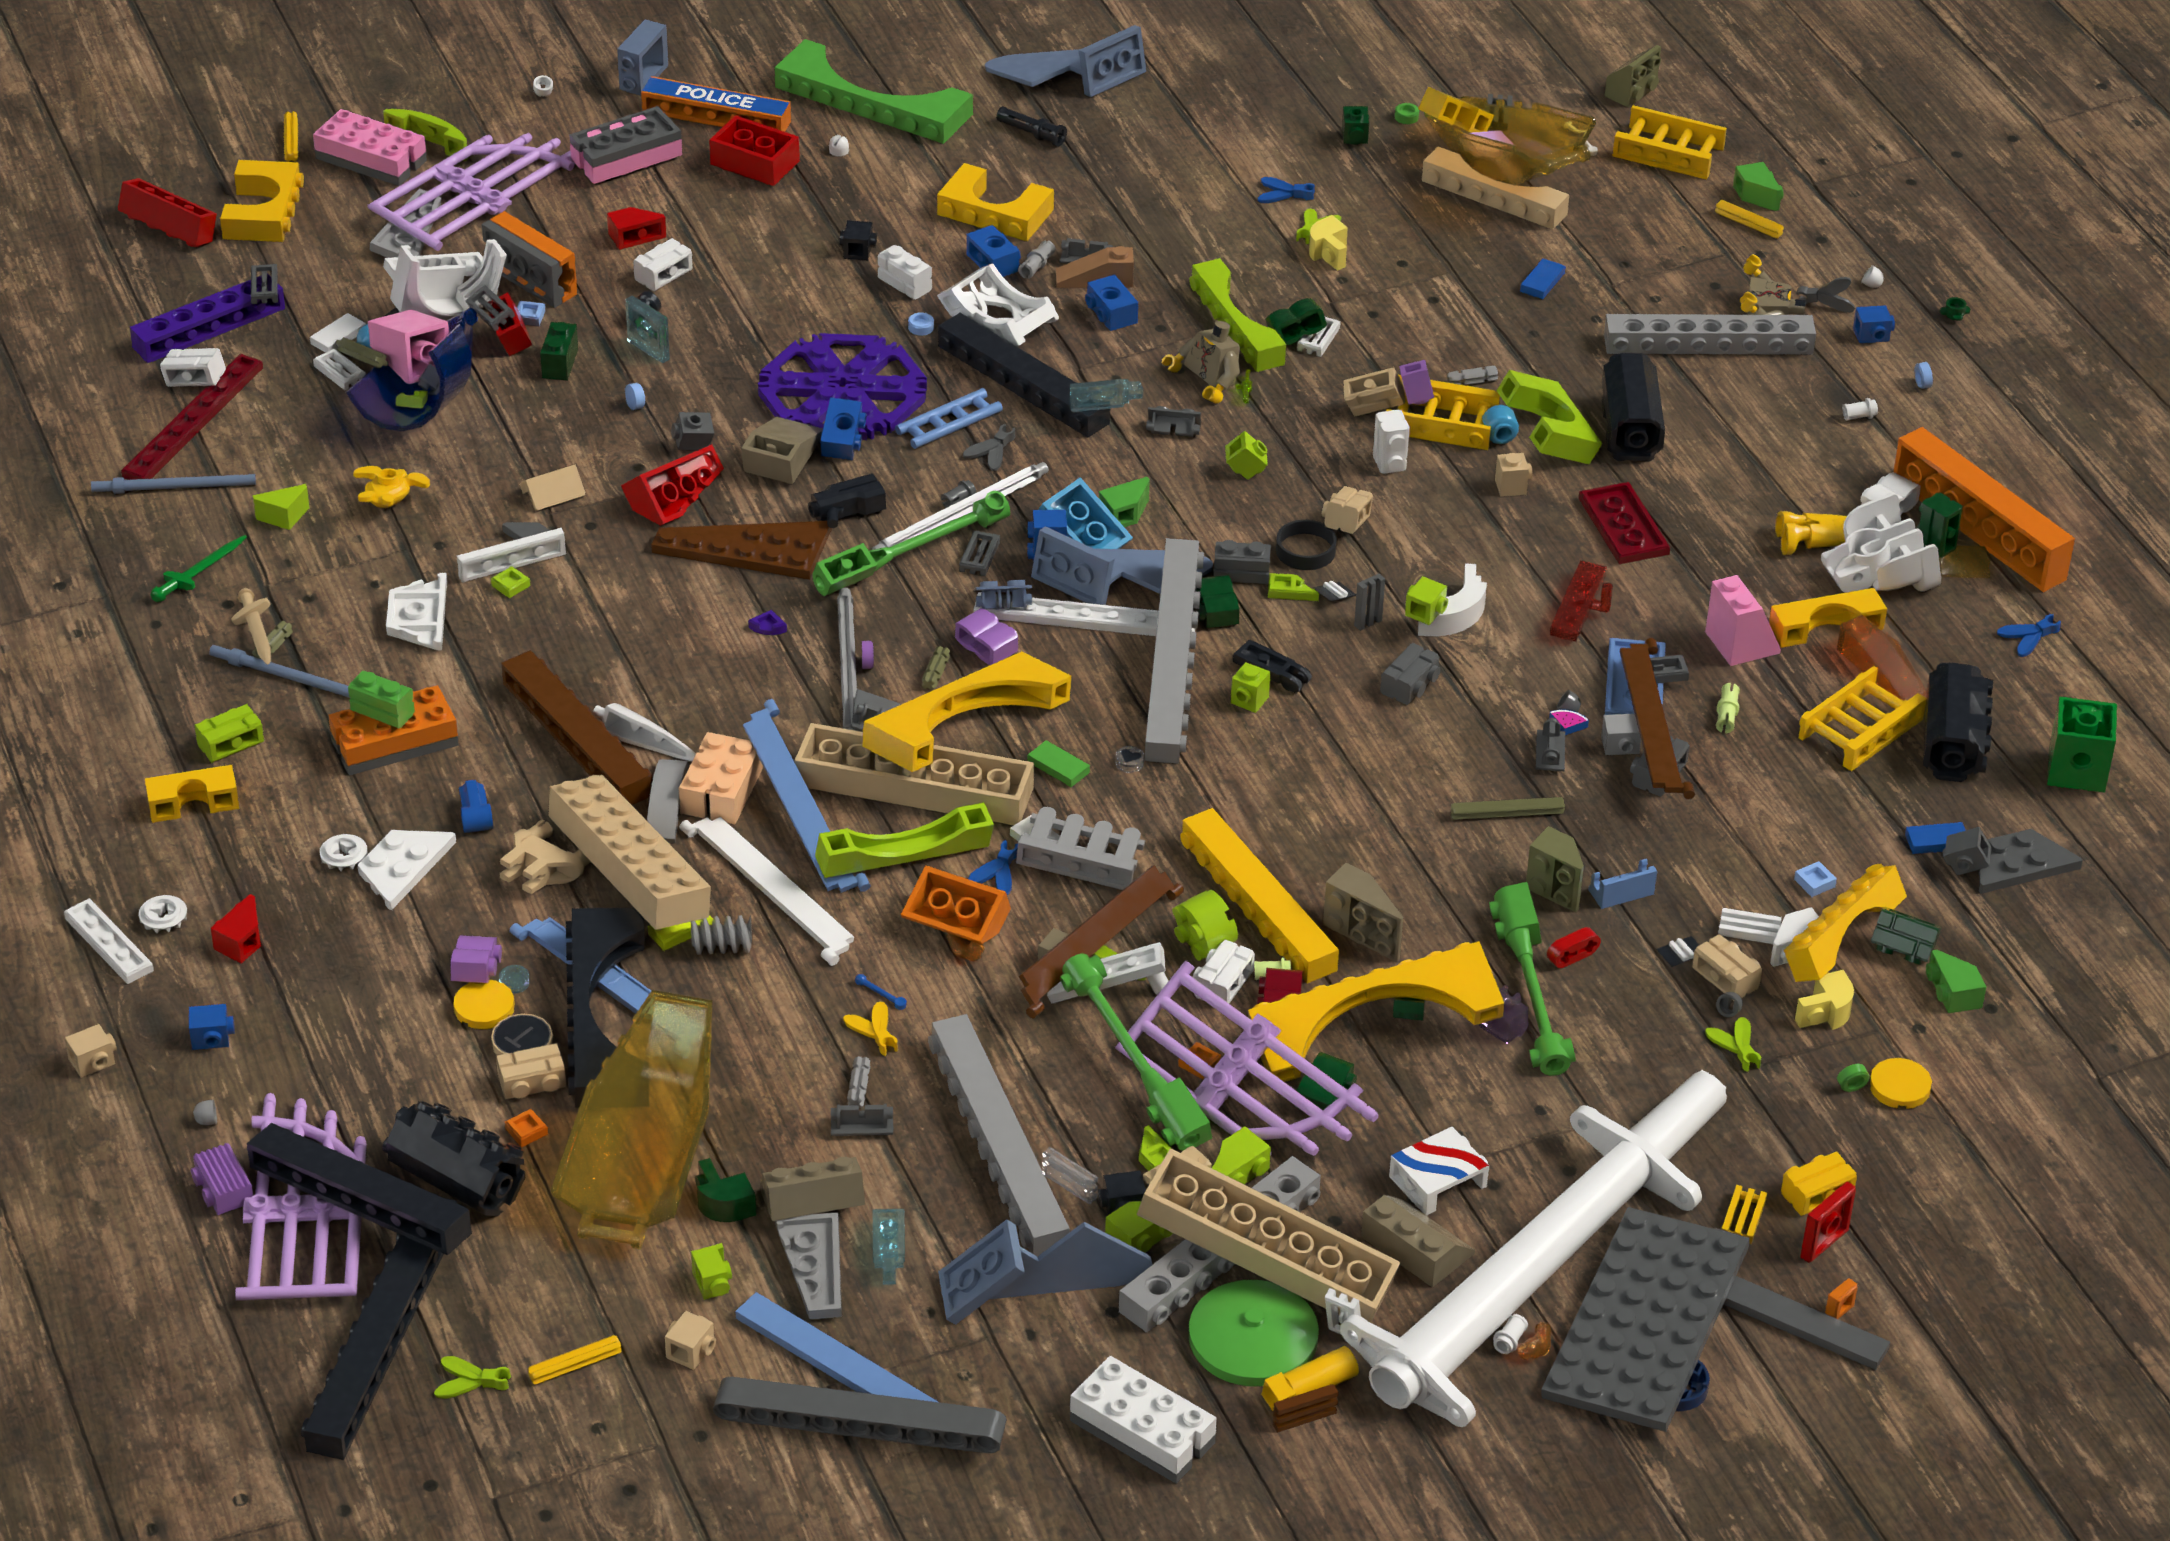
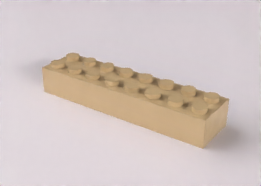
M814 723L810 724L795 758V764L809 789L949 813L957 807L985 803L993 822L1015 825L1022 820L1034 786V762L934 745L932 764L910 772L862 747L863 732Z
M592 775L586 779L564 781L561 784L550 786L549 817L655 930L709 917L711 886L603 775Z
M1171 1148L1146 1189L1137 1213L1138 1216L1325 1309V1295L1329 1288L1336 1291L1337 1298L1343 1293L1347 1295L1348 1302H1351L1353 1298L1358 1299L1361 1317L1370 1323L1392 1284L1400 1265L1399 1261Z

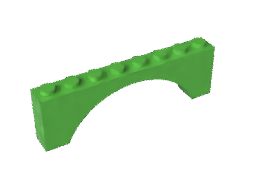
M804 39L775 67V88L943 144L973 115V94L953 87L935 93L903 96L877 93L855 86L841 78L830 67L826 59L825 45Z

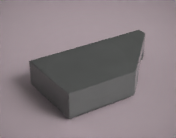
M505 522L502 524L503 532L514 540L550 531L538 522Z

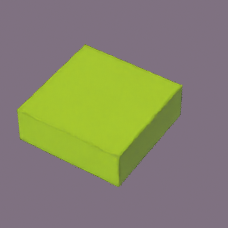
M511 566L492 577L491 586L510 599L530 587V578Z

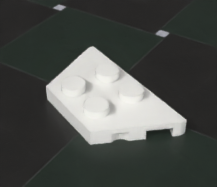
M446 573L437 574L438 580L426 584L421 579L412 582L408 586H400L389 590L386 622L387 635L434 650H442L447 589Z
M391 830L358 864V873L365 882L370 883L371 889L376 895L380 894L383 897L385 906L392 910L456 843V834L452 832Z

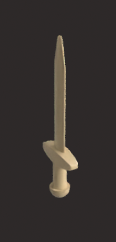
M243 588L238 593V600L243 604V608L231 619L235 625L248 623L257 653L265 664L268 665L271 662V647L260 614L271 604L267 598L253 601V591Z

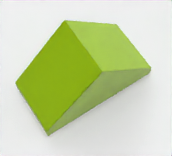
M306 484L252 495L256 520L288 530L310 508Z

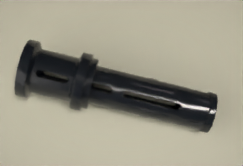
M1004 106L1000 107L997 112V121L1030 132L1038 140L1045 139L1052 142L1054 146L1059 147L1066 139L1067 128L1063 125L1056 126L1051 124L1048 119L1042 118L1037 120L1025 114L1007 109Z

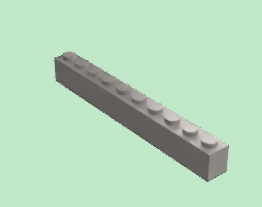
M1166 538L1145 742V761L1179 764L1180 752H1186L1187 735H1182V731H1188L1189 714H1184V710H1190L1191 694L1186 693V690L1192 689L1193 673H1188V669L1194 668L1195 652H1190V649H1195L1196 632H1192V628L1197 629L1198 612H1193L1194 608L1199 609L1200 592H1195V589H1201L1202 572H1197V568L1203 569L1204 552H1199V541Z
M967 1014L932 1022V1035L928 1036L930 1050L932 1054L937 1053L939 1069L942 1075L946 1074L948 1077L950 1093L958 1098V1108L961 1116H966L968 1119V1129L971 1137L977 1138L980 1157L982 1160H987L990 1178L993 1182L997 1181L999 1185L1000 1199L1003 1204L1007 1203L1009 1206V1217L1011 1222L1019 1228V1237L1023 1248L1028 1247L1030 1253L1038 1257L1070 1233V1228Z

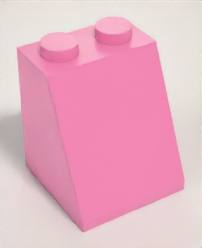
M407 310L368 321L370 347L385 354V360L388 361V365L406 383L419 382V378L429 364L438 369L439 365L432 358L441 344L445 345L447 341L450 342L448 321L415 310Z
M1738 575L1712 581L1705 632L1728 664L1733 666L1780 654V646L1762 607Z

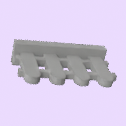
M1051 807L1041 808L1038 814L1032 813L1030 823L1034 825L1030 834L1024 832V835L1020 837L1016 864L1121 890L1133 882V874L1138 860H1134L1137 849L1143 851L1145 840L1140 839L1141 833L1138 829L1127 828L1121 835L1112 833L1113 827L1108 821H1098L1095 827L1092 828L1084 826V818L1079 814L1069 815L1066 821L1056 819V811ZM1052 828L1062 831L1058 841L1049 839ZM1080 835L1090 838L1087 848L1077 846ZM1109 842L1118 844L1115 855L1105 852Z

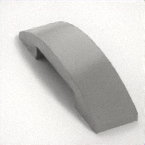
M659 759L653 777L647 821L668 843H675L680 805L679 787L688 771V761Z

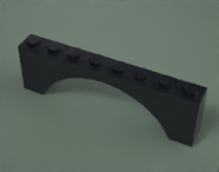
M572 908V921H566V939H572V942H566V961L572 960V964H566L567 983L573 982V986H567V1005H573V1009H567V1027H573V1031H568V1050H574V1054H568V1072H574V1077H568V1094L575 1095V1108L650 1107L649 1063L625 1053L609 1041L597 1026L590 1009L591 997L604 975L625 958L644 950V917L635 908Z

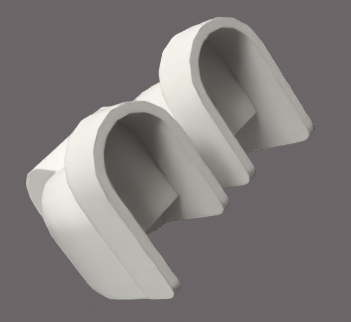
M1895 493L1887 494L1853 509L1843 524L1845 543L1821 553L1823 566L1844 593L1868 589L1871 586L1875 590L1889 591L1913 585L1916 590L1923 592L1941 584L1938 548L1934 544L1924 547L1923 534L1920 529H1915V523L1912 519L1909 518L1901 521L1899 499Z

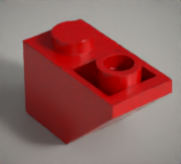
M249 894L245 899L237 903L222 919L216 921L211 927L214 950L241 964L261 947L255 896Z

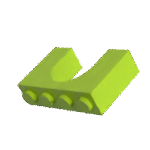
M1509 370L1496 391L1507 406L1541 416V419L1529 436L1538 451L1542 454L1590 464L1601 447L1602 442L1559 382Z

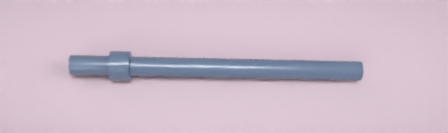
M256 475L125 480L124 477L113 478V481H91V491H113L114 494H125V491L256 485Z
M212 645L210 648L211 656L227 660L231 665L237 667L244 665L351 698L349 697L348 685L272 662L267 665L262 659L246 655L245 651L236 648L230 650L217 645Z

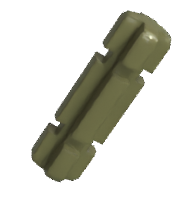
M280 621L275 629L267 635L271 647V655L293 633L290 623ZM255 648L252 651L253 657L261 659Z
M941 646L935 648L926 672L922 677V687L924 689L934 690L937 687L946 663L950 658L949 648Z

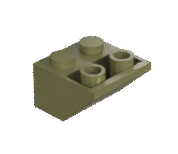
M1656 45L1634 56L1609 74L1606 79L1605 97L1630 107L1650 91H1653L1659 83L1658 70L1661 63V46Z
M1548 826L1530 845L1526 882L1530 891L1577 912L1580 903L1584 865L1574 838Z

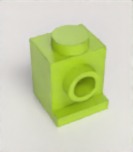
M722 1243L691 1251L692 1273L703 1299L706 1300L728 1294L730 1290L728 1280L732 1279V1272L729 1262L727 1260L724 1261V1247Z

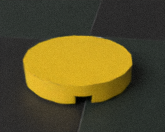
M489 980L488 983L469 982L461 987L454 996L453 1006L457 1020L461 1023L462 1021L468 1023V1027L474 1029H490L514 1013L515 1002L509 987L504 983Z
M1890 1058L1879 1062L1872 1069L1870 1089L1872 1094L1881 1103L1893 1108H1898V1105L1910 1109L1924 1104L1929 1098L1932 1079L1929 1072L1922 1065L1909 1059Z

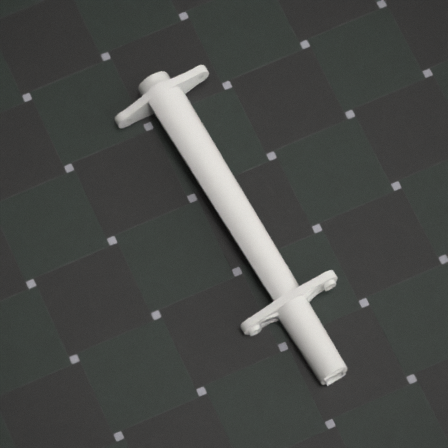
M1703 1070L1696 1072L1630 1130L1600 1114L1592 1107L1583 1105L1576 1109L1570 1116L1571 1125L1580 1136L1603 1155L1596 1164L1400 1338L1355 1314L1350 1315L1340 1325V1331L1345 1341L1355 1348L1372 1366L1369 1371V1380L1377 1396L1386 1404L1397 1409L1407 1408L1411 1403H1416L1458 1427H1465L1476 1416L1474 1405L1449 1381L1448 1377L1642 1186L1685 1211L1693 1210L1701 1202L1702 1194L1698 1184L1686 1177L1669 1160L1723 1107L1727 1099L1725 1091L1727 1087L1721 1084L1716 1077Z

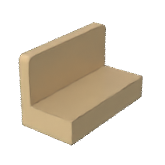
M576 464L527 479L519 484L523 494L529 493L536 511L585 495Z

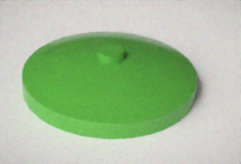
M1240 1280L1221 1285L1200 1299L1190 1317L1189 1343L1198 1362L1216 1377L1238 1385L1263 1386L1265 1379L1280 1372L1282 1374L1313 1359L1318 1345L1319 1328L1312 1308L1301 1296L1273 1282Z

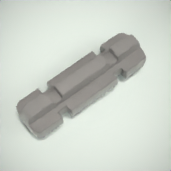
M1486 366L1483 370L1482 367L1461 370V373L1453 371L1447 374L1448 383L1459 385L1461 383L1463 385L1484 383V380L1491 382L1498 379L1496 366Z
M858 1056L853 1061L854 1068L851 1073L847 1104L859 1105V1108H861L865 1100L864 1095L867 1089L870 1060L867 1057L862 1058Z

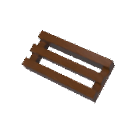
M1330 1384L1275 1402L1272 1425L1278 1433L1337 1414L1336 1405L1338 1400L1336 1397H1338V1390L1334 1384Z

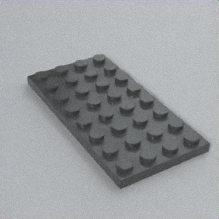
M1628 1207L1541 1389L1542 1398L1667 1432L1747 1253L1749 1238Z

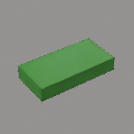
M1047 740L1028 754V762H1034L1035 767L1070 787L1090 773L1089 764Z

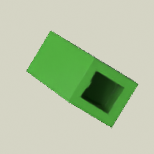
M1759 162L1735 167L1733 187L1741 200L1778 211L1780 201L1784 196L1783 188L1781 185H1778L1772 171H1769L1765 163Z
M1144 477L1099 491V499L1123 527L1138 523L1149 501L1150 479Z
M1932 950L1930 962L1926 965V975L1928 980L1933 982L1939 1002H1943L1947 1012L1954 1013L1981 1009L1983 1007L1986 985L1977 967L1942 951Z

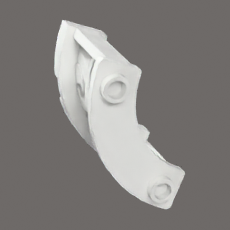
M989 264L976 270L968 277L937 295L952 317L962 313L1015 346L1024 343L1025 339L1023 336L1043 323H1051L1059 319L1055 307L1048 297H1031L1019 292L1001 276L994 264ZM977 278L981 281L980 292L977 291L973 283ZM968 285L970 292H963L961 289ZM986 305L1004 307L1012 312L1013 318H993L987 315Z

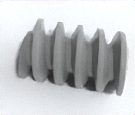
M742 915L738 916L736 924H733L730 916H726L723 925H721L718 916L714 917L712 925H709L707 918L701 919L699 926H697L696 921H691L692 946H694L697 955L702 954L704 946L707 947L709 954H713L716 945H718L721 954L726 953L728 945L731 946L733 953H738L741 944L745 953H749L752 946L751 915L747 924H745Z

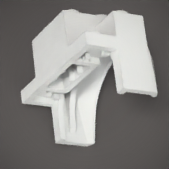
M493 239L486 241L483 257L479 252L413 256L409 245H401L398 257L385 258L383 267L393 280L390 299L399 312L415 310L439 319H455L470 315L473 310L468 307L465 300L486 285L497 295L507 254L497 241ZM464 276H469L470 278L463 283ZM485 294L482 295L487 302L491 300ZM476 300L475 303L480 308H483V306Z

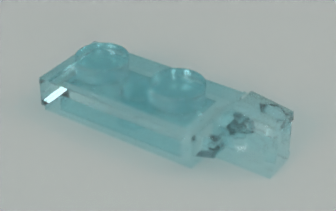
M1116 379L1070 384L1071 412L1124 407V404L1129 403V400L1143 398V387L1140 381Z
M873 1209V1263H875V1268H883V1285L896 1284V1268H904L903 1262H905L904 1209Z

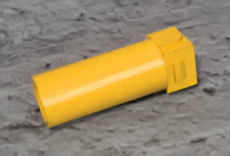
M1342 1346L1283 1374L1280 1372L1265 1379L1261 1395L1273 1411L1275 1402L1330 1384L1336 1386L1357 1376L1359 1373L1358 1363L1352 1351L1348 1347Z

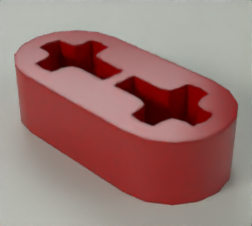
M1590 927L1579 929L1553 942L1547 951V958L1557 968L1567 967L1592 955L1600 946L1601 938Z

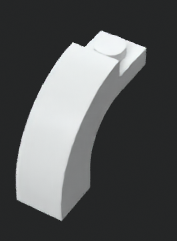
M1465 564L1463 588L1458 593L1446 597L1449 601L1443 614H1439L1430 625L1418 621V636H1446L1455 634L1471 627L1479 620L1485 608L1487 583L1481 582V576L1476 575V564Z

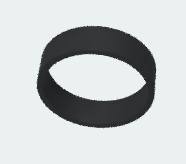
M1307 519L1295 520L1279 529L1276 538V554L1280 561L1289 567L1299 570L1320 569L1330 564L1335 557L1336 535L1331 528L1325 527L1324 523ZM1311 534L1325 539L1331 547L1318 555L1303 556L1288 551L1281 543L1293 535Z

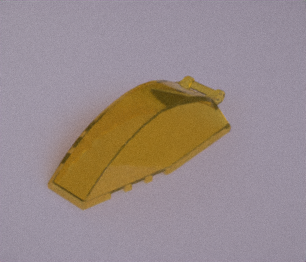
M1470 96L1457 98L1493 114L1494 117L1488 131H1502L1514 144L1512 145L1471 134V132L1454 124L1451 125L1424 112L1429 123L1452 152L1460 154L1463 160L1475 171L1502 183L1515 186L1543 175L1552 174L1577 161L1586 162L1591 157L1588 147L1584 144L1596 125V119L1592 116L1541 103H1532V108L1523 107L1522 101H1515L1514 106H1505V102L1502 99L1496 100L1497 105L1488 104L1487 98Z
M652 990L633 1017V1024L626 1035L622 1034L618 1039V1047L611 1057H606L602 1063L603 1069L595 1080L591 1079L587 1085L551 1188L552 1196L582 1214L577 1231L578 1238L587 1240L588 1237L616 1241L631 1244V1248L640 1250L647 1229L650 1226L675 1217L709 1114L712 1000ZM594 1219H601L633 1225L635 1229L632 1232L592 1223Z

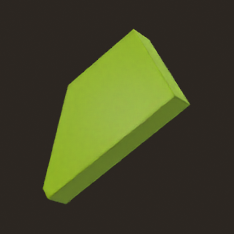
M1269 573L1268 598L1319 601V592L1304 584V580L1298 575Z
M1149 1125L1144 1128L1142 1145L1139 1151V1162L1148 1171L1160 1165L1171 1148Z

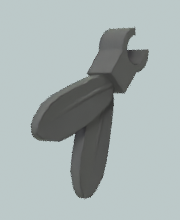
M1849 277L1837 278L1819 289L1801 286L1797 289V295L1804 294L1806 296L1799 297V300H1806L1805 304L1818 302L1819 300L1821 303L1842 312H1853L1855 310V306L1851 301L1836 295L1850 286L1851 279Z
M1006 424L1001 425L993 439L968 447L964 451L963 457L974 459L989 453L988 467L991 471H997L1002 465L1003 448L1015 439V428H1012L1011 432H1006Z

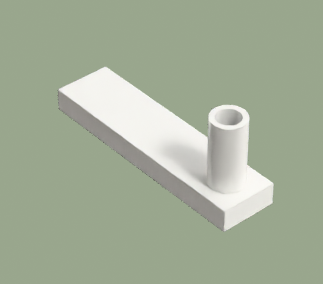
M1160 942L1100 959L1105 967L1107 977L1103 978V983L1099 990L1147 977L1154 993L1158 995L1168 982L1164 973L1166 971L1164 949ZM1061 982L1047 992L1051 1004L1078 996L1075 990L1067 993Z

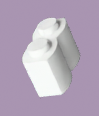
M1892 472L1881 477L1877 484L1866 488L1861 495L1860 501L1864 504L1887 494L1895 493L1899 499L1901 515L1916 505L1919 500L1921 486Z

